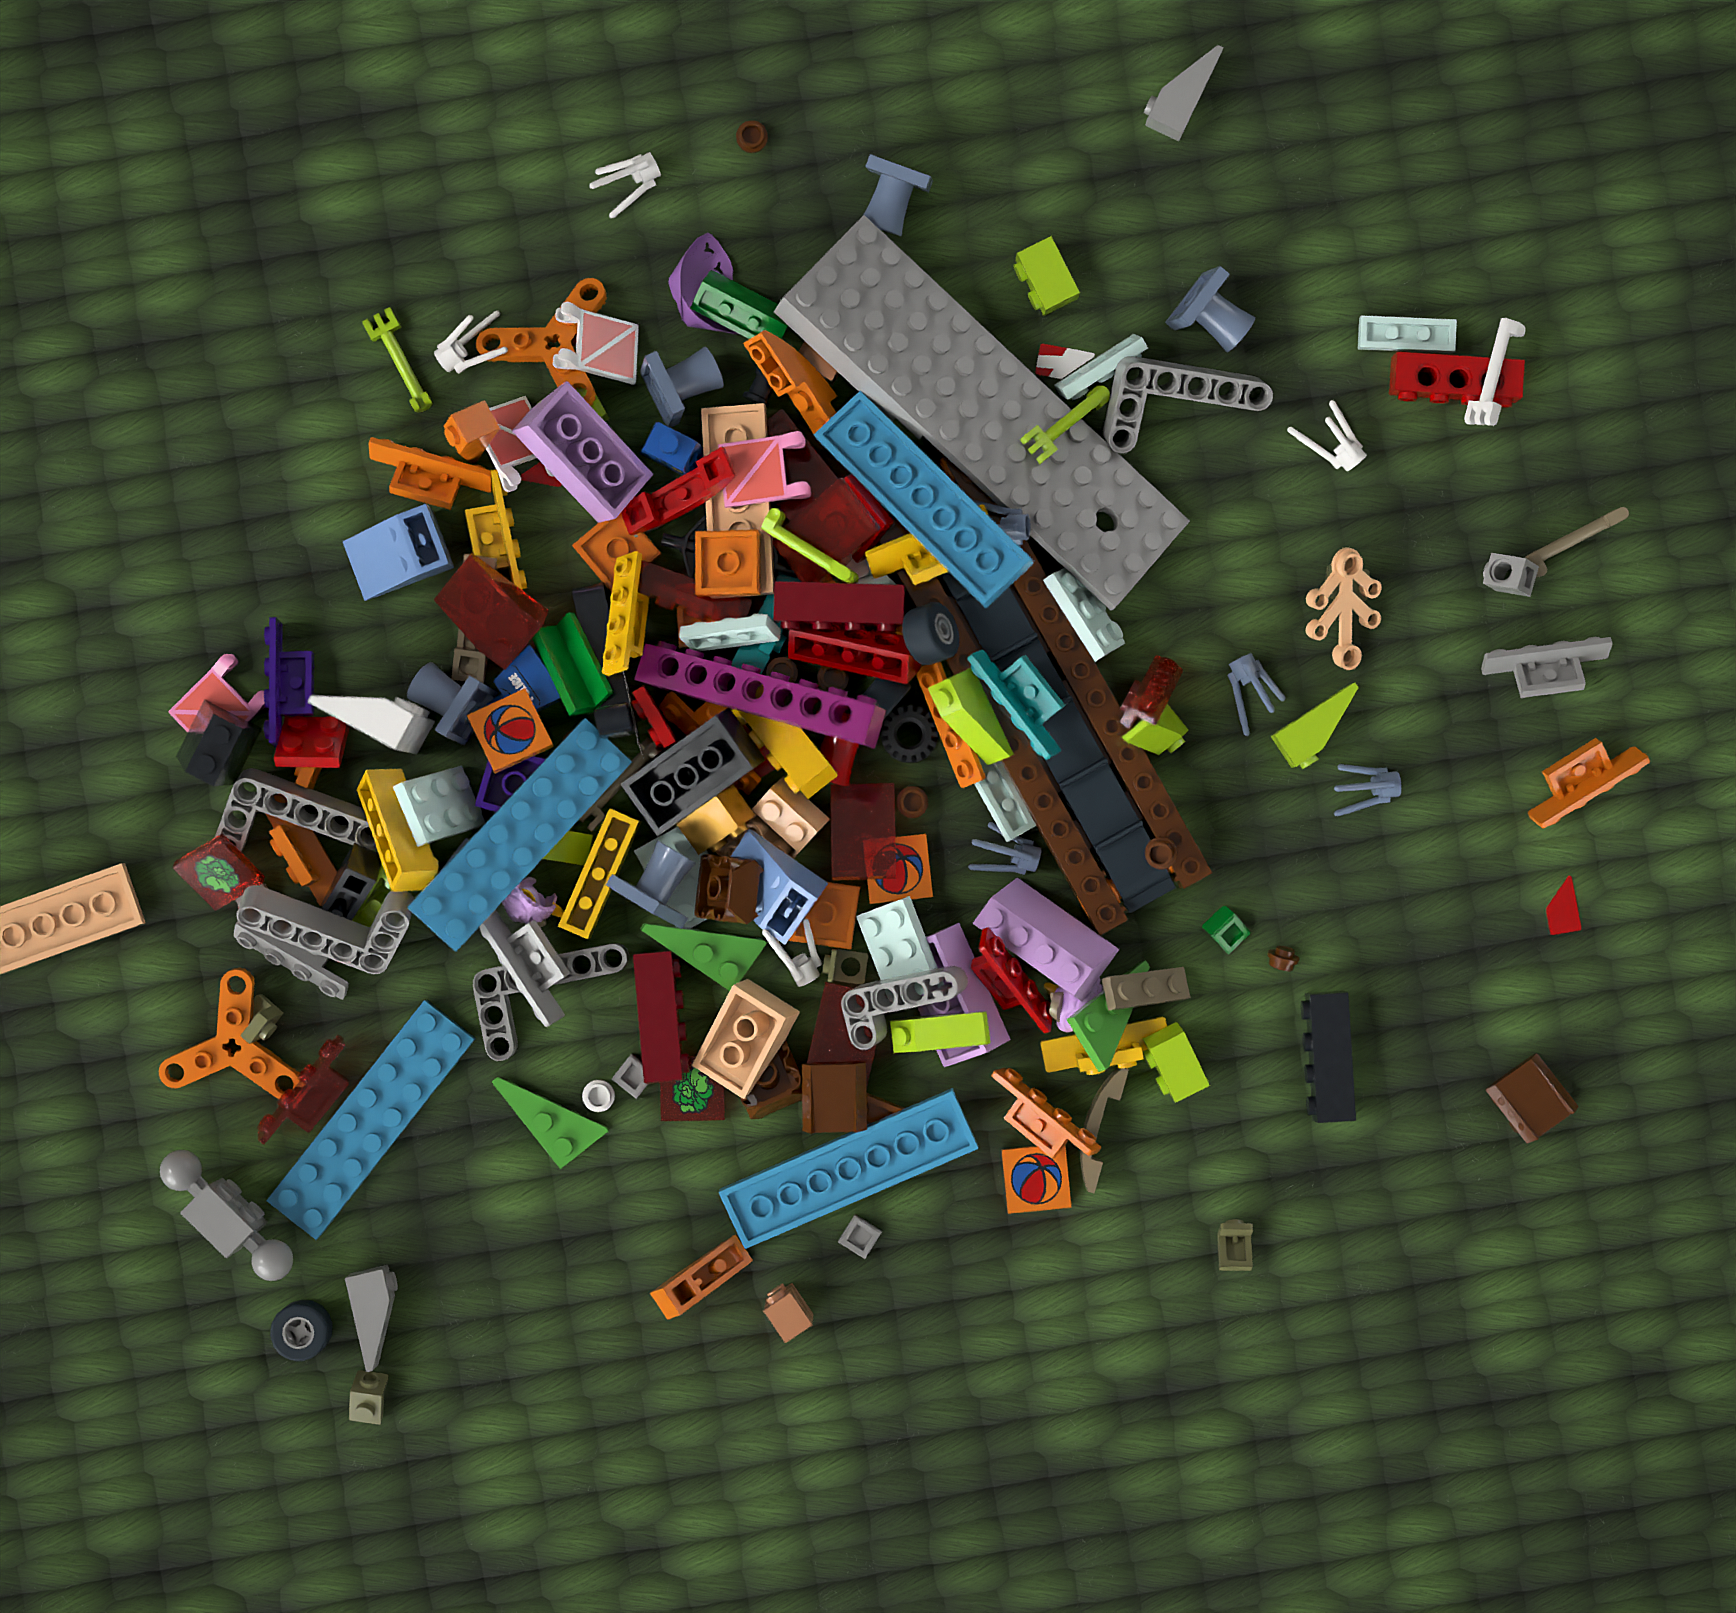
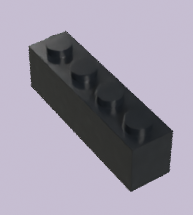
M1344 991L1305 993V1001H1301L1300 1009L1302 1020H1307V1032L1302 1035L1304 1052H1309V1064L1304 1066L1306 1084L1310 1083L1311 1096L1306 1097L1308 1116L1312 1115L1313 1121L1317 1123L1356 1121L1349 994Z

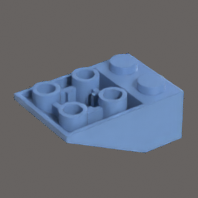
M427 504L397 514L342 541L364 601L454 568L433 509Z
M749 828L730 857L755 860L764 869L760 873L756 913L759 916L754 921L763 930L767 929L773 937L785 945L805 919L828 883Z

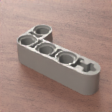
M947 966L865 983L846 992L841 1004L852 1044L856 1048L867 1050L881 1042L887 1034L884 1013L947 1001L965 990L968 984L965 971L958 966ZM946 980L947 982L951 981L953 986L948 984L938 988V983ZM915 982L923 987V996L915 991ZM886 988L893 992L894 1002L887 999L885 995ZM856 995H860L864 999V1008L858 1005ZM864 1026L871 1029L873 1033L872 1039L865 1035Z

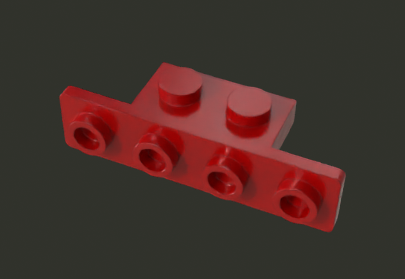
M990 927L982 929L979 950L983 955L972 959L971 969L1003 1010L1021 1004L1044 1034L1051 1032L1053 1018L1049 1014L1050 1002L1045 1000L1040 994L1035 982L1027 977L1021 969L1019 961L1010 955L1002 939L996 936Z

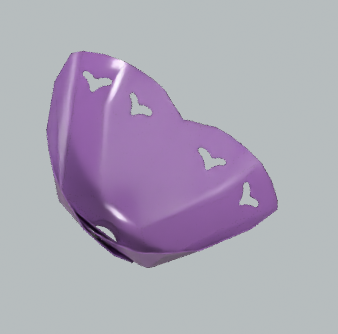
M706 233L694 241L670 275L669 287L687 327L738 334L690 309L703 279L710 270L719 273L714 270L718 262L721 263L720 269L723 271L721 275L733 280V268L728 255L719 242L710 233ZM706 242H708L709 248L714 251L713 254L704 251Z

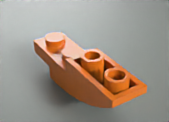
M766 330L743 343L777 396L780 397L788 393L813 434L837 413L830 403L837 397L833 389L818 370L791 345Z

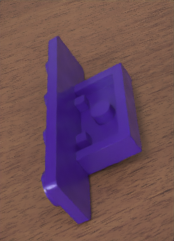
M270 617L269 626H266L264 630L265 644L269 646V657L264 660L265 675L269 677V689L264 691L265 707L269 708V720L264 722L265 739H269V743L276 748L282 729V717L314 716V705L308 702L309 698L314 696V653L312 651L282 652V623L277 617Z

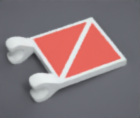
M563 302L561 308L556 309L555 317L557 321L562 323H578L576 353L570 349H560L559 354L553 356V366L558 369H576L629 384L636 383L639 325L586 311L570 302Z
M526 396L489 408L500 430L486 450L499 473L502 487L506 492L516 490L518 488L517 485L521 483V477L513 466L537 458L512 432L516 425L532 409ZM545 467L546 472L548 473V475L551 476V477L554 476V475Z

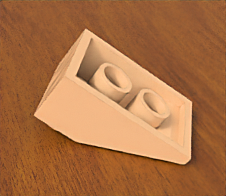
M749 979L733 984L692 1066L741 1098H747L786 1040L800 1011Z

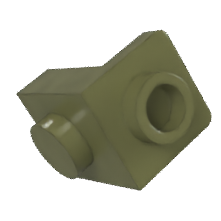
M258 994L253 999V1019L240 1035L249 1044L260 1039L264 1041L268 1039L277 1028L275 1024L284 1014L263 994Z
M1233 1219L1220 1225L1217 1233L1219 1270H1252L1251 1235L1253 1224Z
M357 1371L350 1390L349 1420L381 1425L384 1413V1392L388 1383L387 1374Z

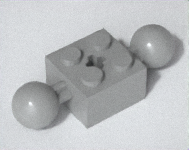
M176 1150L169 1153L163 1159L160 1166V1176L163 1183L175 1191L187 1190L195 1197L180 1214L225 1258L246 1247L252 1253V1268L260 1278L267 1281H276L285 1277L292 1268L293 1254L286 1243L276 1239L265 1240L258 1233L267 1223L263 1218L265 1215L263 1210L252 1201L248 1203L240 1195L242 1191L239 1186L230 1179L226 1181L224 1178L208 1184L201 1177L202 1165L194 1153L187 1150Z

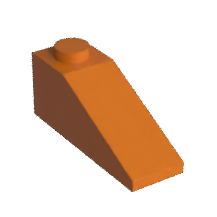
M485 400L452 414L444 425L445 436L449 444L455 446L458 453L471 464L479 460L500 430Z
M735 1234L675 1274L650 1294L667 1320L683 1314L753 1260Z

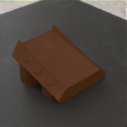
M709 854L702 855L694 915L698 918L716 921L750 923L759 916L756 913L760 873L764 869L752 859Z
M786 1040L747 1098L743 1099L740 1097L750 1119H762L770 1113L802 1101V1076Z
M1537 1053L1527 1058L1485 1089L1493 1103L1507 1117L1509 1125L1514 1132L1520 1134L1527 1144L1538 1140L1548 1130L1569 1115L1574 1114L1579 1107Z
M865 1062L802 1064L803 1132L810 1134L825 1132L858 1133L867 1130L868 1105L866 1103L867 1074Z

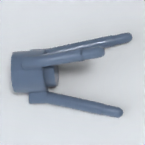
M972 500L977 506L983 504L987 511L1007 515V517H1002L1000 524L997 525L1017 545H1022L1023 540H1029L1031 531L1030 517L1028 514H1022V509H1009Z
M1252 653L1230 663L1229 666L1232 672L1227 675L1233 687L1238 714L1245 736H1248L1250 731L1239 681H1241L1243 686L1252 682L1270 713H1273L1275 709L1258 680L1260 677L1280 701L1285 700L1283 693L1263 669L1259 659L1255 661Z
M1344 764L1337 766L1342 771L1376 776L1371 777V781L1366 783L1336 785L1334 787L1335 791L1371 789L1372 794L1378 795V797L1336 810L1334 812L1335 816L1348 814L1379 803H1389L1391 797H1399L1401 795V779L1397 771L1388 772L1387 767L1370 768Z
M993 822L988 823L989 828L1002 835L997 824ZM1020 836L1012 839L1020 844H1015L1014 849L973 839V845L1011 856V863L1016 865L970 864L969 869L1015 872L1025 875L1026 870L1036 871L1041 848L1033 846L1034 841Z

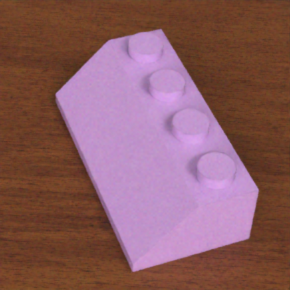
M568 381L564 382L535 405L512 430L598 523L616 519L653 475Z
M1016 878L992 896L973 922L981 930L990 927L994 934L1002 939L1007 949L1081 1002L1119 951L1113 944L1019 878Z
M957 923L926 936L937 967L958 966L962 968L967 975L968 984L963 992L952 999L917 1006L921 1016L987 1011L991 1044L937 1049L936 1051L943 1067L987 1053L1009 1041L1010 1037L990 992L971 969L974 955L960 924ZM943 980L944 985L951 984L953 986L951 981Z

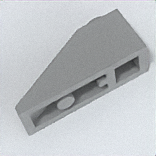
M1219 45L1214 47L1165 85L1158 97L1151 96L1144 110V114L1149 115L1145 126L1179 141L1224 47Z
M388 1265L354 1272L345 1277L366 1372L373 1371L379 1364L395 1298L394 1291L398 1290L395 1273L389 1271Z

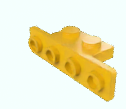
M495 469L491 470L495 505L466 509L465 517L473 555L497 558V570L509 568L514 597L521 598L523 594L522 589L527 588L524 570H518L516 558L521 557L518 540L511 538L509 527L514 526L511 508H505L503 496H507L508 492L503 489L498 471Z
M983 504L978 505L988 515L986 507ZM911 533L865 552L874 579L904 568L913 584L916 585L948 572Z
M638 551L618 557L614 567V581L610 597L611 604L602 673L607 676L627 670L630 657L636 658L643 654L649 597L638 592L642 553Z
M1157 1017L1127 1023L1110 1066L1117 1065L1119 1069L1136 1066V1061L1143 1060V1051L1147 1050L1143 1038L1167 1027L1166 1019L1164 1017ZM1075 1034L1043 1040L1040 1043L1045 1070L1048 1073L1078 1067L1080 1072L1086 1071L1087 1075L1105 1072V1070L1098 1072Z

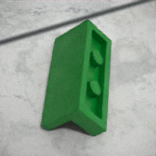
M710 270L703 279L690 309L748 339L764 330L782 339L788 328V325L774 313L779 304L713 270Z
M574 612L567 613L557 625L539 627L530 634L569 716L594 712V709L599 708L612 694V688L605 674L602 673V668Z

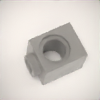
M1491 553L1489 562L1484 567L1483 584L1498 592L1531 597L1539 566L1526 558ZM1512 569L1511 575L1504 580L1507 571Z

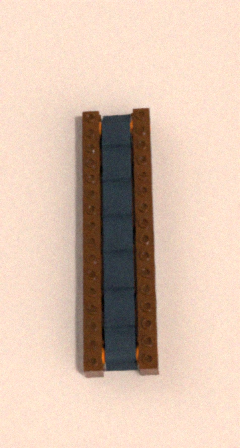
M934 445L935 456L931 449L923 452L971 500L997 505ZM880 503L894 522L879 540L878 544L882 545L909 534L910 532ZM987 511L988 516L996 524H1000L1002 517H1007V515ZM1023 540V544L1018 546L1033 560L1034 564L987 608L949 571L939 575L951 595L949 598L937 577L914 585L904 568L894 571L901 585H904V590L914 608L931 602H939L952 614L959 632V648L953 657L944 660L952 676L971 668L972 664L967 658L972 653L984 650L987 653L991 662H994L1001 673L1020 657L1026 655L1065 704L1060 711L1043 724L1044 728L1061 748V752L1046 760L1034 751L1031 746V740L1025 732L1019 730L1013 724L1011 714L1004 705H1000L991 695V689L986 682L978 678L1014 754L1000 761L1098 935H1102L1128 920L1123 912L1126 910L1125 907L1119 904L1121 903L1120 899L1128 912L1132 913L1175 889L1173 881L1177 882L1180 888H1186L1212 873L1142 748L1127 743L1123 739V736L1131 727L1087 648L1043 581L1047 576L1026 540ZM1046 653L1053 655L1064 675L1063 681L1060 679ZM1109 764L1115 766L1126 785V788H1124L1126 792L1122 790ZM1059 792H1061L1076 820L1073 821L1058 795ZM1143 823L1152 839L1166 837L1176 845L1177 859L1169 868L1156 869L1147 862L1145 848L1151 840L1143 827ZM1090 848L1094 851L1104 871L1099 869L1089 851Z

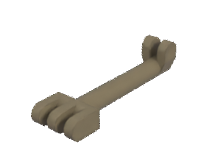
M1620 507L1530 553L1524 558L1539 566L1536 577L1544 576L1547 573L1545 560L1625 520L1629 516V511L1625 507Z
M649 737L641 743L643 756L640 751L631 760L632 763L579 819L583 823L591 815L595 817L587 826L591 832L604 821L606 814L601 808L622 788L621 783L638 772L651 758L654 760L662 752V749L656 746Z

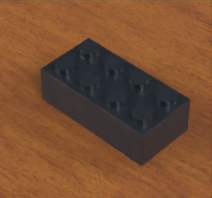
M728 707L621 783V786L655 834L659 836L766 759Z

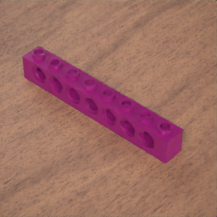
M658 641L657 646L645 643L634 679L638 682L875 748L886 711L876 706L877 700L862 695H858L857 700L847 698L848 692L829 687L828 692L817 690L818 684L800 679L798 685L789 682V676L771 671L770 677L761 675L760 668L743 664L742 668L739 669L732 667L733 661L714 656L713 661L703 659L704 653L686 648L685 654L676 652L677 646ZM679 663L678 671L672 675V667ZM707 670L706 679L700 683V674ZM735 677V686L728 691V682ZM763 685V695L756 699V691ZM792 693L793 700L789 706L785 707V697ZM818 701H821L822 708L818 714L814 715L813 707ZM850 708L851 717L847 722L843 723L842 715Z

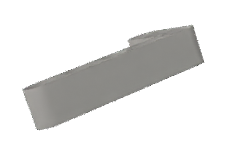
M1127 356L1116 367L1103 427V438L1117 453H1127L1135 447L1147 393L1261 411L1271 404L1273 392L1264 381L1256 376ZM1133 367H1139L1140 373L1138 377L1134 380H1127V372ZM1170 372L1169 381L1164 385H1158L1157 379L1161 373ZM1194 377H1200V385L1194 390H1188L1189 381ZM1225 382H1231L1229 392L1219 395L1220 386ZM1255 387H1261L1260 396L1250 400L1249 394L1251 390ZM1127 398H1132V407L1127 411H1120L1121 402ZM1126 430V436L1122 441L1113 442V436L1117 431Z
M253 768L244 770L233 785L212 845L213 853L218 859L222 858L227 862L237 859L247 843L257 812L261 811L351 845L357 843L370 850L377 849L373 836L365 832L364 828L369 827L363 808ZM243 782L254 784L257 791L250 792L243 787ZM280 793L284 795L288 802L279 803L275 800L273 794ZM304 805H313L318 810V813H308L304 809ZM239 810L243 812L247 819L240 820L233 815V811ZM343 816L348 820L349 824L340 825L335 821L334 817ZM223 839L233 840L237 847L231 848L226 846Z
M254 885L245 889L236 917L247 928L370 974H380L388 967L409 926L412 912L407 906L414 900V897L407 891H390L371 927H367L268 888Z
M612 943L558 954L570 974L556 984L623 970L630 960L629 952L624 945ZM610 949H616L622 955V962L618 967L610 966L606 961V954ZM580 955L590 959L591 967L587 973H581L575 967V960ZM505 966L488 968L475 975L473 990L486 1053L493 1060L503 1061L512 1057L518 1048L508 994L520 991ZM486 974L492 975L497 981L496 989L493 992H488L482 987V979ZM491 1006H497L502 1010L503 1018L500 1023H494L489 1019L488 1010ZM497 1037H503L508 1041L509 1050L506 1054H500L495 1050L494 1042Z

